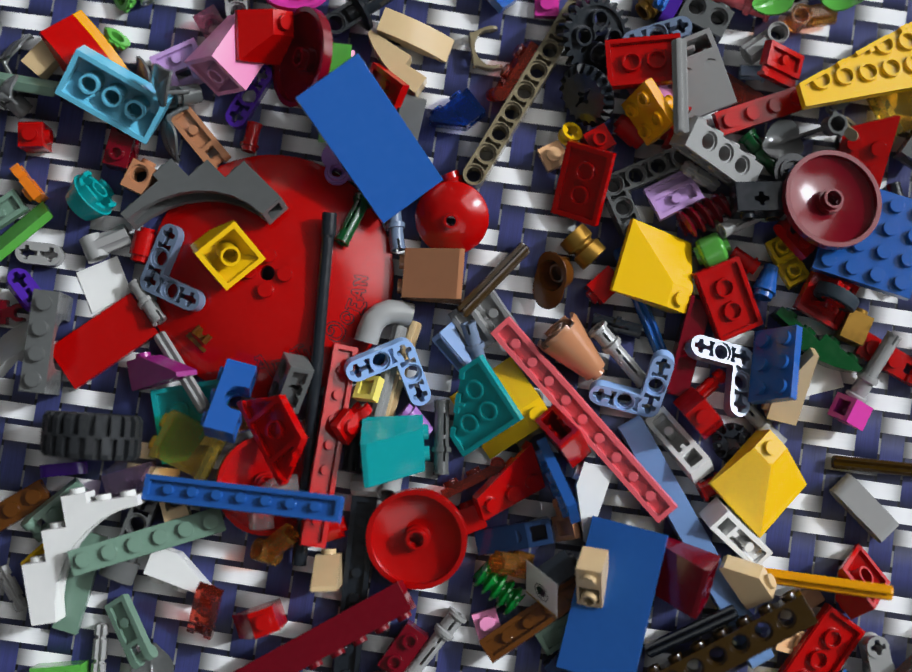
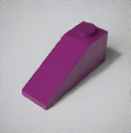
M151 352L136 354V359L126 362L132 391L152 389L197 375V369L163 355L151 356Z

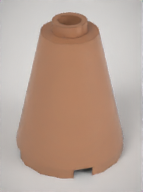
M570 312V318L563 316L544 333L547 336L544 342L541 339L538 341L537 346L541 351L585 380H596L604 373L603 367L605 363L574 312Z

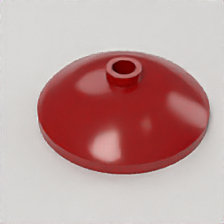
M444 181L435 185L420 198L416 207L415 223L420 237L430 248H461L467 252L477 246L484 238L489 224V211L483 196L474 187L460 181ZM453 216L456 219L455 224H448L447 217Z

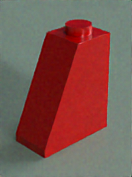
M690 387L673 402L704 440L724 425L718 413L693 387Z
M554 404L534 420L558 453L572 468L592 453L580 430Z
M280 598L232 615L239 639H257L280 631L288 622Z

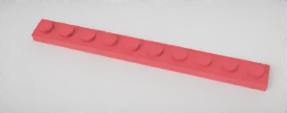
M510 316L490 333L549 401L580 430L587 444L657 523L661 522L678 507L673 499Z

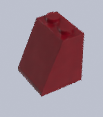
M668 537L655 596L696 619L708 602L721 556Z

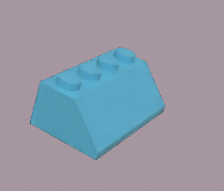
M86 45L75 50L55 91V94L144 144L148 143L174 98L173 95H168L166 107H161L152 83Z

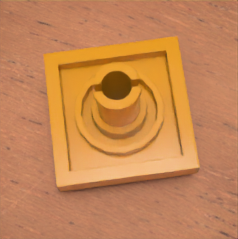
M652 78L645 80L621 104L625 114L635 125L639 136L647 146L657 141L673 126V96L666 95L664 97Z

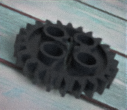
M577 0L576 5L569 6L571 13L563 14L566 23H559V26L564 31L557 34V36L563 38L558 47H564L565 49L560 55L568 56L565 62L566 65L589 64L599 69L604 75L607 74L605 40H608L609 34L610 39L623 38L631 30V28H625L624 24L629 19L621 18L624 10H616L617 2L610 3V0Z

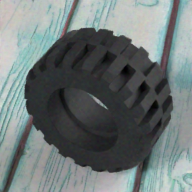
M46 411L42 417L40 451L44 456L59 458L134 461L141 455L143 420L141 416Z

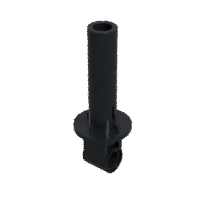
M345 0V4L326 16L328 20L334 19L339 24V30L334 31L331 29L332 38L339 36L358 23L365 30H371L373 22L370 15L394 0H374L370 2L371 0Z

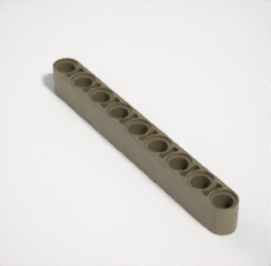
M568 0L464 168V183L469 184L475 189H479L484 184L561 58L560 54L565 49L564 47H558V44L563 41V38L557 36L555 31L563 29L559 26V23H566L563 14L569 13V6L576 5L577 0ZM551 49L556 55L554 57H546L543 51ZM538 69L543 73V76L535 78L530 72ZM520 90H527L531 96L523 99L519 97L518 92ZM513 110L517 112L518 117L516 119H508L505 113ZM495 131H502L506 137L502 140H496L492 134ZM484 151L492 153L493 158L489 161H484L479 155ZM470 172H477L481 178L476 182H471L468 180L467 175Z

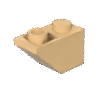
M587 546L582 547L576 565L577 604L603 608L609 570L608 550Z

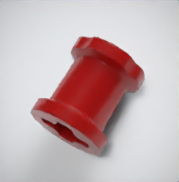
M718 471L714 472L713 476L705 481L695 484L699 495L705 503L709 501L710 497L717 494L708 483Z

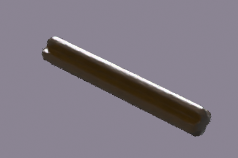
M523 242L518 243L457 306V312L465 318L468 317L530 253L529 247Z
M834 455L831 459V467L833 469L912 477V463Z

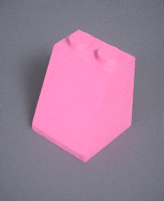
M235 14L227 16L185 60L190 69L217 96L246 91L264 65L236 61Z

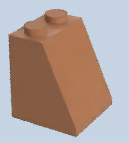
M405 248V254H400L399 269H403V279H398L397 293L401 294L402 300L460 304L465 249Z

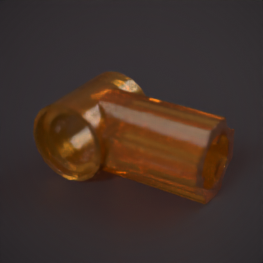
M799 3L787 14L784 23L788 26L789 32L799 33L807 28L834 25L837 22L838 12L827 9L822 3L815 5ZM794 15L799 16L802 22L798 21Z
M285 523L267 539H255L250 548V557L252 560L277 566L281 562L284 552L299 541V534L293 525Z
M496 550L494 554L490 555L488 564L491 567V572L526 580V560L533 565L535 554L513 550V552Z

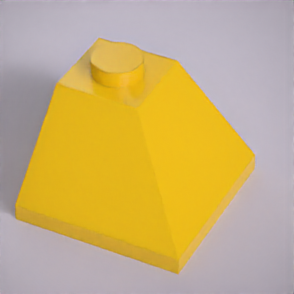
M234 220L209 230L190 245L194 254L226 291L266 259Z

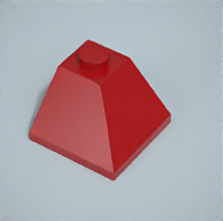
M279 9L234 10L236 61L280 65L294 38L293 11Z
M859 543L854 545L838 570L837 578L886 585L891 583ZM836 593L835 597L840 608L851 620L874 610L881 600Z

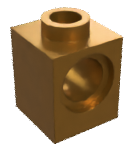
M857 307L853 313H846L833 336L853 347L863 346L874 318L868 316L866 310Z

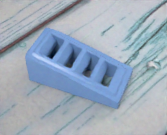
M452 322L431 338L433 343L458 372L472 361Z

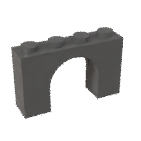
M33 289L18 391L60 395L63 371L56 370L54 366V343L60 323L62 321L70 322L74 298L57 291Z

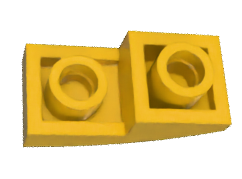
M778 236L764 244L773 264L779 267L778 274L788 290L806 281L809 271Z

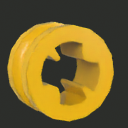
M567 122L559 130L557 136L559 141L566 146L569 140L578 142L582 138L583 133L577 124Z

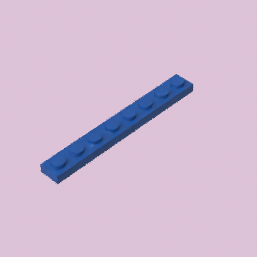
M146 474L141 499L341 524L345 497Z

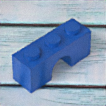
M227 358L225 367H220L217 375V381H219L217 389L213 388L209 397L210 408L208 411H204L200 425L203 426L205 436L235 443L242 423L241 411L230 408L227 403L236 396L251 397L258 377L257 366Z

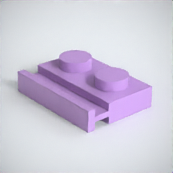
M682 171L660 180L643 190L659 222L675 215L677 211H683L686 207H691L694 203L701 202L704 199L697 183L691 177L684 175Z

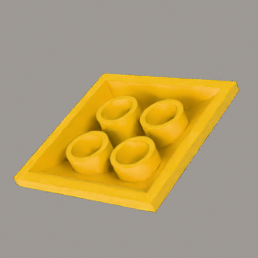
M630 219L610 290L667 313L686 314L693 291L692 243L636 219Z
M511 357L494 367L493 371L524 418L482 445L489 459H492L540 428L534 420L548 409ZM456 393L449 397L453 404H455Z
M771 430L755 431L708 483L758 538H761L807 485L787 447Z

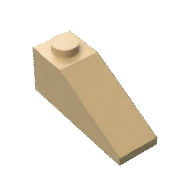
M809 348L800 357L797 400L761 404L767 419L797 425L819 358L814 348Z
M336 548L321 549V553H317L314 559L311 592L337 591L343 584V552H336Z

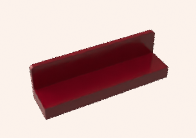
M691 295L686 314H682L672 351L674 370L666 394L680 397L690 388L697 360L690 358L686 354L685 343L694 336L704 335L708 321L702 300L695 299L694 295ZM695 343V347H697L698 351H700V347H698L697 343Z

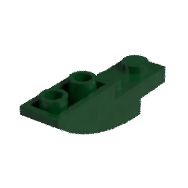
M779 307L770 315L781 327L799 325L803 328L800 355H803L809 348H814L819 355L817 364L846 373H857L863 369L858 364L859 360L855 355L850 352L846 353L840 347L841 343L837 338L827 334L816 338L815 331L806 324L803 326L797 320V314L790 308Z

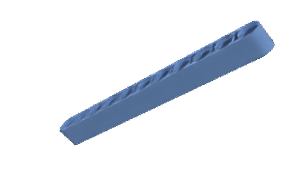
M638 415L618 426L619 434L628 450L678 505L666 517L678 540L718 555L641 416ZM720 558L710 591V598L717 610L733 605L737 609L739 617L746 614L751 616L750 610H746L719 570L722 562ZM732 621L725 625L729 628L735 625V622ZM756 625L755 631L762 633L759 626ZM737 635L733 638L737 645H742L746 641V638L742 635ZM770 648L746 662L751 669H754L774 658V654Z

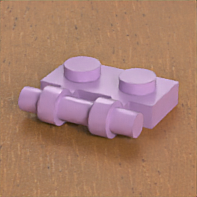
M194 37L149 57L152 64L157 63L163 68L173 71L172 84L170 86H183L194 83L200 85L204 83L185 63V60L198 47ZM190 69L192 75L181 80L178 79L177 74Z

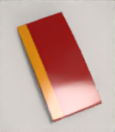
M82 10L39 32L40 37L64 73L75 50L83 45L129 70L110 43H108L106 38Z

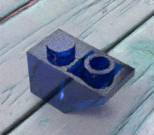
M468 88L463 92L458 90L449 98L450 102L444 106L438 105L430 112L429 124L433 128L467 131L485 117L486 110Z

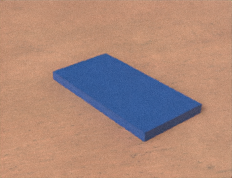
M358 53L295 97V100L381 223L388 221L443 180Z
M592 516L585 546L608 550L609 570L604 604L602 609L577 604L575 587L556 667L572 672H637L669 535Z

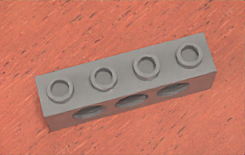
M694 115L689 117V132L687 134H673L669 143L671 146L730 188L735 182H756L763 169V165L756 161L754 155L742 151L738 143L726 139L722 131L711 128L707 125V120L700 116Z

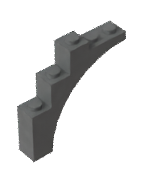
M169 159L152 174L157 182L148 187L139 198L130 203L120 214L137 230L152 218L173 208L199 202H222L242 207L258 215L270 225L288 207L283 199L245 161L239 166L234 167L224 177L208 160L197 166L188 176L172 159Z

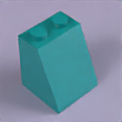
M423 415L366 417L362 419L360 446L364 488L425 471V461H430V447L424 445V440L429 439L428 424H423Z

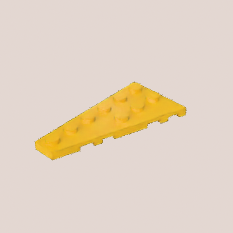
M912 22L904 24L896 31L888 35L886 34L856 51L853 55L841 59L835 65L800 82L796 86L802 110L912 91Z

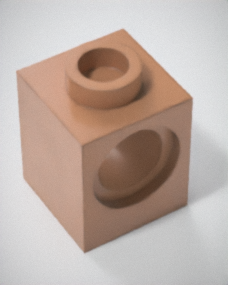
M133 158L120 185L141 196L148 187L157 182L152 175L157 171L155 169L156 164L145 158L142 161ZM146 172V179L142 182H137L139 173Z

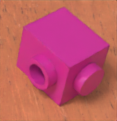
M837 392L827 414L845 425L863 431L873 408L854 397Z

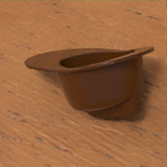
M552 251L544 252L539 257L533 281V296L540 307L549 310L555 308L561 302L565 288L572 283L574 278V270L569 257L560 256Z

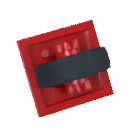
M810 271L792 307L832 331H837L846 313H853L859 304V298L856 296L859 287L846 281Z

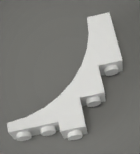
M85 486L69 489V494L61 496L64 520L49 523L50 528L41 531L45 554L30 557V562L21 565L31 626L56 623L66 617L64 595L66 579L71 566L67 551L79 548L90 532L110 515L147 502L141 499L142 492L136 493V489L120 491L121 496L112 497L111 493L95 495V489L85 491Z

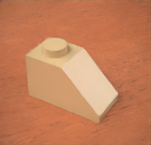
M731 555L723 556L719 570L746 610L773 600L777 583L771 573L768 574L763 565Z

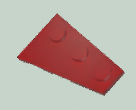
M526 441L521 446L522 450L514 458L510 457L505 462L506 466L496 476L493 475L472 496L479 519L485 521L545 487L531 442Z

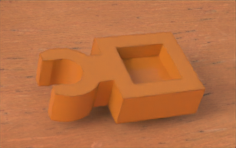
M16 163L9 168L24 187L21 192L29 201L34 200L41 203L49 199L22 165L20 166L19 163Z

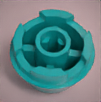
M85 171L81 175H76L65 195L71 210L86 221H92L111 214L112 209L117 205L111 198L114 195L111 187L104 179L96 180L92 177L91 171Z

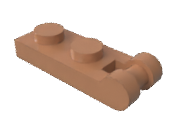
M190 106L189 110H184L172 117L171 122L203 162L208 160L218 169L217 166L224 160L227 162L232 158ZM215 148L218 153L210 158L207 153Z

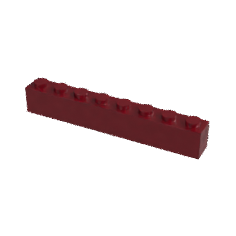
M400 580L234 672H300L306 667L312 671L324 664L322 659L330 655L333 659L346 652L344 647L352 643L355 647L368 640L366 635L370 632L375 631L377 635L390 628L388 623L392 620L397 619L398 622L409 618L412 616L410 611L416 608V605L403 580Z

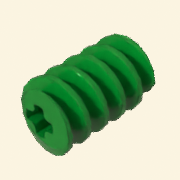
M490 558L472 576V578H476L473 586L477 587L482 584V595L490 591L488 600L492 601L497 598L496 608L505 605L503 614L506 615L522 601L526 594L520 596L523 590L521 586L513 589L515 585L513 579L505 582L508 576L507 573L498 575L500 567L497 565L491 568L493 560Z

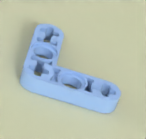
M399 337L350 357L344 364V372L347 377L355 382L397 367L406 394L414 405H425L431 398V391L415 347L407 338ZM400 345L408 347L405 349L408 360H404L402 354L398 352ZM376 354H385L386 360L382 365L373 364V358ZM365 359H367L369 365L371 366V369L369 370L364 361ZM354 364L360 367L358 374L352 371ZM407 367H417L415 376L410 378L405 376L404 372ZM415 383L423 391L420 398L416 396V390L413 386Z
M661 349L652 355L641 389L599 379L590 385V400L597 405L643 417L657 415L674 370L673 354L668 350ZM662 359H667V363L663 365L662 372L658 371L659 362ZM652 379H659L663 384L660 388H652L648 383ZM599 389L604 390V393H602L601 396L597 395ZM611 391H614L613 399H610ZM628 394L631 397V401L622 403L618 400V396ZM649 395L653 396L652 405L646 408L645 404L648 403Z

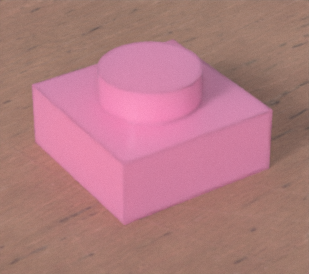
M495 606L471 614L479 639L484 638L501 626Z

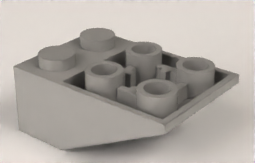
M710 28L682 38L687 41L688 106L692 107L689 117L694 115L703 117L736 104L737 99Z

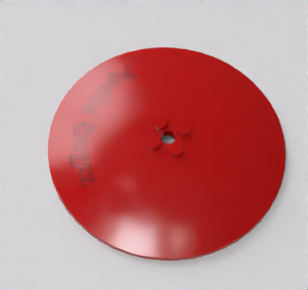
M286 155L250 156L231 161L219 166L217 169L226 177L234 167L239 166L245 161L283 199L288 207L272 224L269 225L258 215L239 206L222 202H199L168 210L156 232L158 236L160 229L165 224H173L183 229L184 241L169 276L202 291L206 297L205 306L197 312L185 310L157 297L156 302L167 317L164 323L157 325L160 332L165 331L184 363L197 369V376L205 381L217 379L218 371L221 366L225 367L227 358L257 366L258 377L251 398L268 397V392L283 352L307 356L310 362L321 246L322 212L337 213L336 237L354 203L353 195L358 192L357 188L348 181L339 186L330 184L324 176L325 166L299 157ZM333 172V173H332V175L335 176V177H340V176H341V175L337 174L336 172ZM372 208L367 209L348 247H343L335 241L333 242L321 388L325 387L332 344L337 343L357 347L358 354L369 350L373 344L354 339L357 326L363 314L374 304L388 299L392 300L394 287L392 252L390 251V244L384 227ZM234 220L266 259L226 291L194 254L190 245L209 230ZM170 232L168 237L174 239L175 235ZM164 244V246H163L164 248H167V249H170V248H171L170 246H167V245H165V244ZM165 252L158 256L159 265H163L167 260ZM266 267H272L275 270V275L271 280H264L261 276L262 270ZM154 268V271L161 272L160 269ZM153 278L150 279L152 285H155L156 281ZM172 284L168 289L170 297H174L177 293V286L175 284ZM184 296V299L190 300L195 304L196 299L193 296ZM197 325L203 328V336L209 334L213 337L206 345L192 333ZM189 332L206 349L204 353L186 337Z

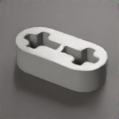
M25 241L15 249L16 258L28 265L58 267L65 259L63 249L55 244ZM29 247L30 250L37 252V256L28 255L27 258L23 255V251H27ZM54 249L58 256L53 258L51 262V259L43 256V253H52Z

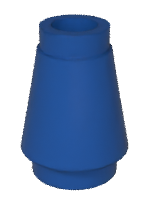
M764 264L751 288L755 299L770 302L772 297L776 296L779 267L774 264Z

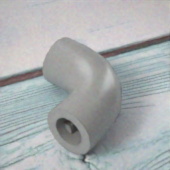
M389 299L374 304L363 314L357 326L354 339L378 345L381 332L387 325L410 326L415 312V304L403 300Z

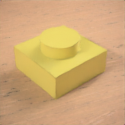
M372 376L358 381L352 398L360 402L378 403L385 380L380 376Z

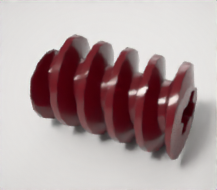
M719 192V195L712 194L710 199L704 198L702 204L696 202L693 204V208L686 207L684 213L677 211L676 219L683 234L688 236L687 234L690 233L695 238L697 237L696 229L699 228L702 233H706V224L711 229H714V220H717L718 223H723L724 215L728 220L731 219V208L725 195Z

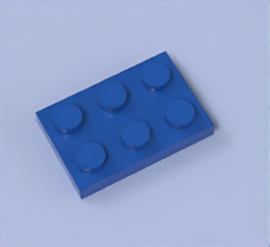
M791 325L755 331L748 396L749 403L756 405L797 400L802 327Z
M544 437L537 440L539 450L535 451L538 464L543 475L548 480L547 483L553 497H556L563 519L568 517L571 525L581 521L577 503L547 438Z

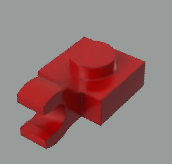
M356 402L351 409L344 408L331 423L330 428L341 444L349 445L362 429L359 421L369 416L373 410L368 402L363 406Z

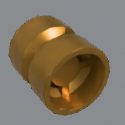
M582 223L561 242L560 246L569 255L574 254V261L584 270L607 248L597 238L592 239V232Z

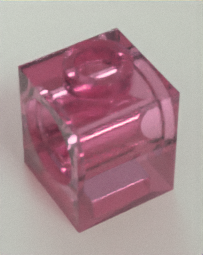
M214 4L193 16L205 39L211 34L208 32L209 28L212 25H220L223 21Z

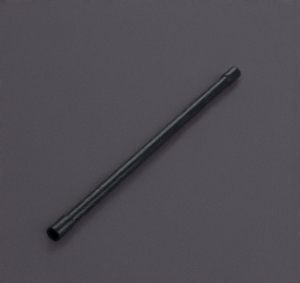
M322 212L321 246L310 360L314 374L307 394L304 431L308 439L302 452L299 491L307 492L317 436L333 242L337 222V213ZM298 518L296 520L291 565L307 566L308 546L298 544L302 519Z

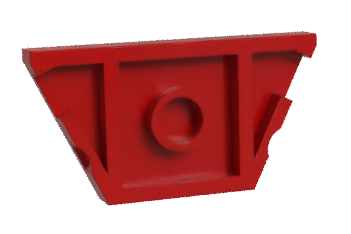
M898 115L851 125L858 132V139L850 141L843 135L838 144L837 151L857 158L871 171L879 185V189L901 118Z
M286 395L238 401L237 405L278 486H286L308 439Z

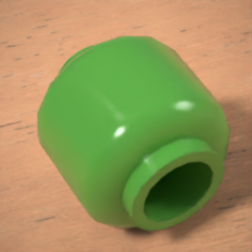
M716 232L697 239L696 247L693 248L700 266L704 265L705 267L727 260L729 258L728 251L732 250L728 239L721 238Z

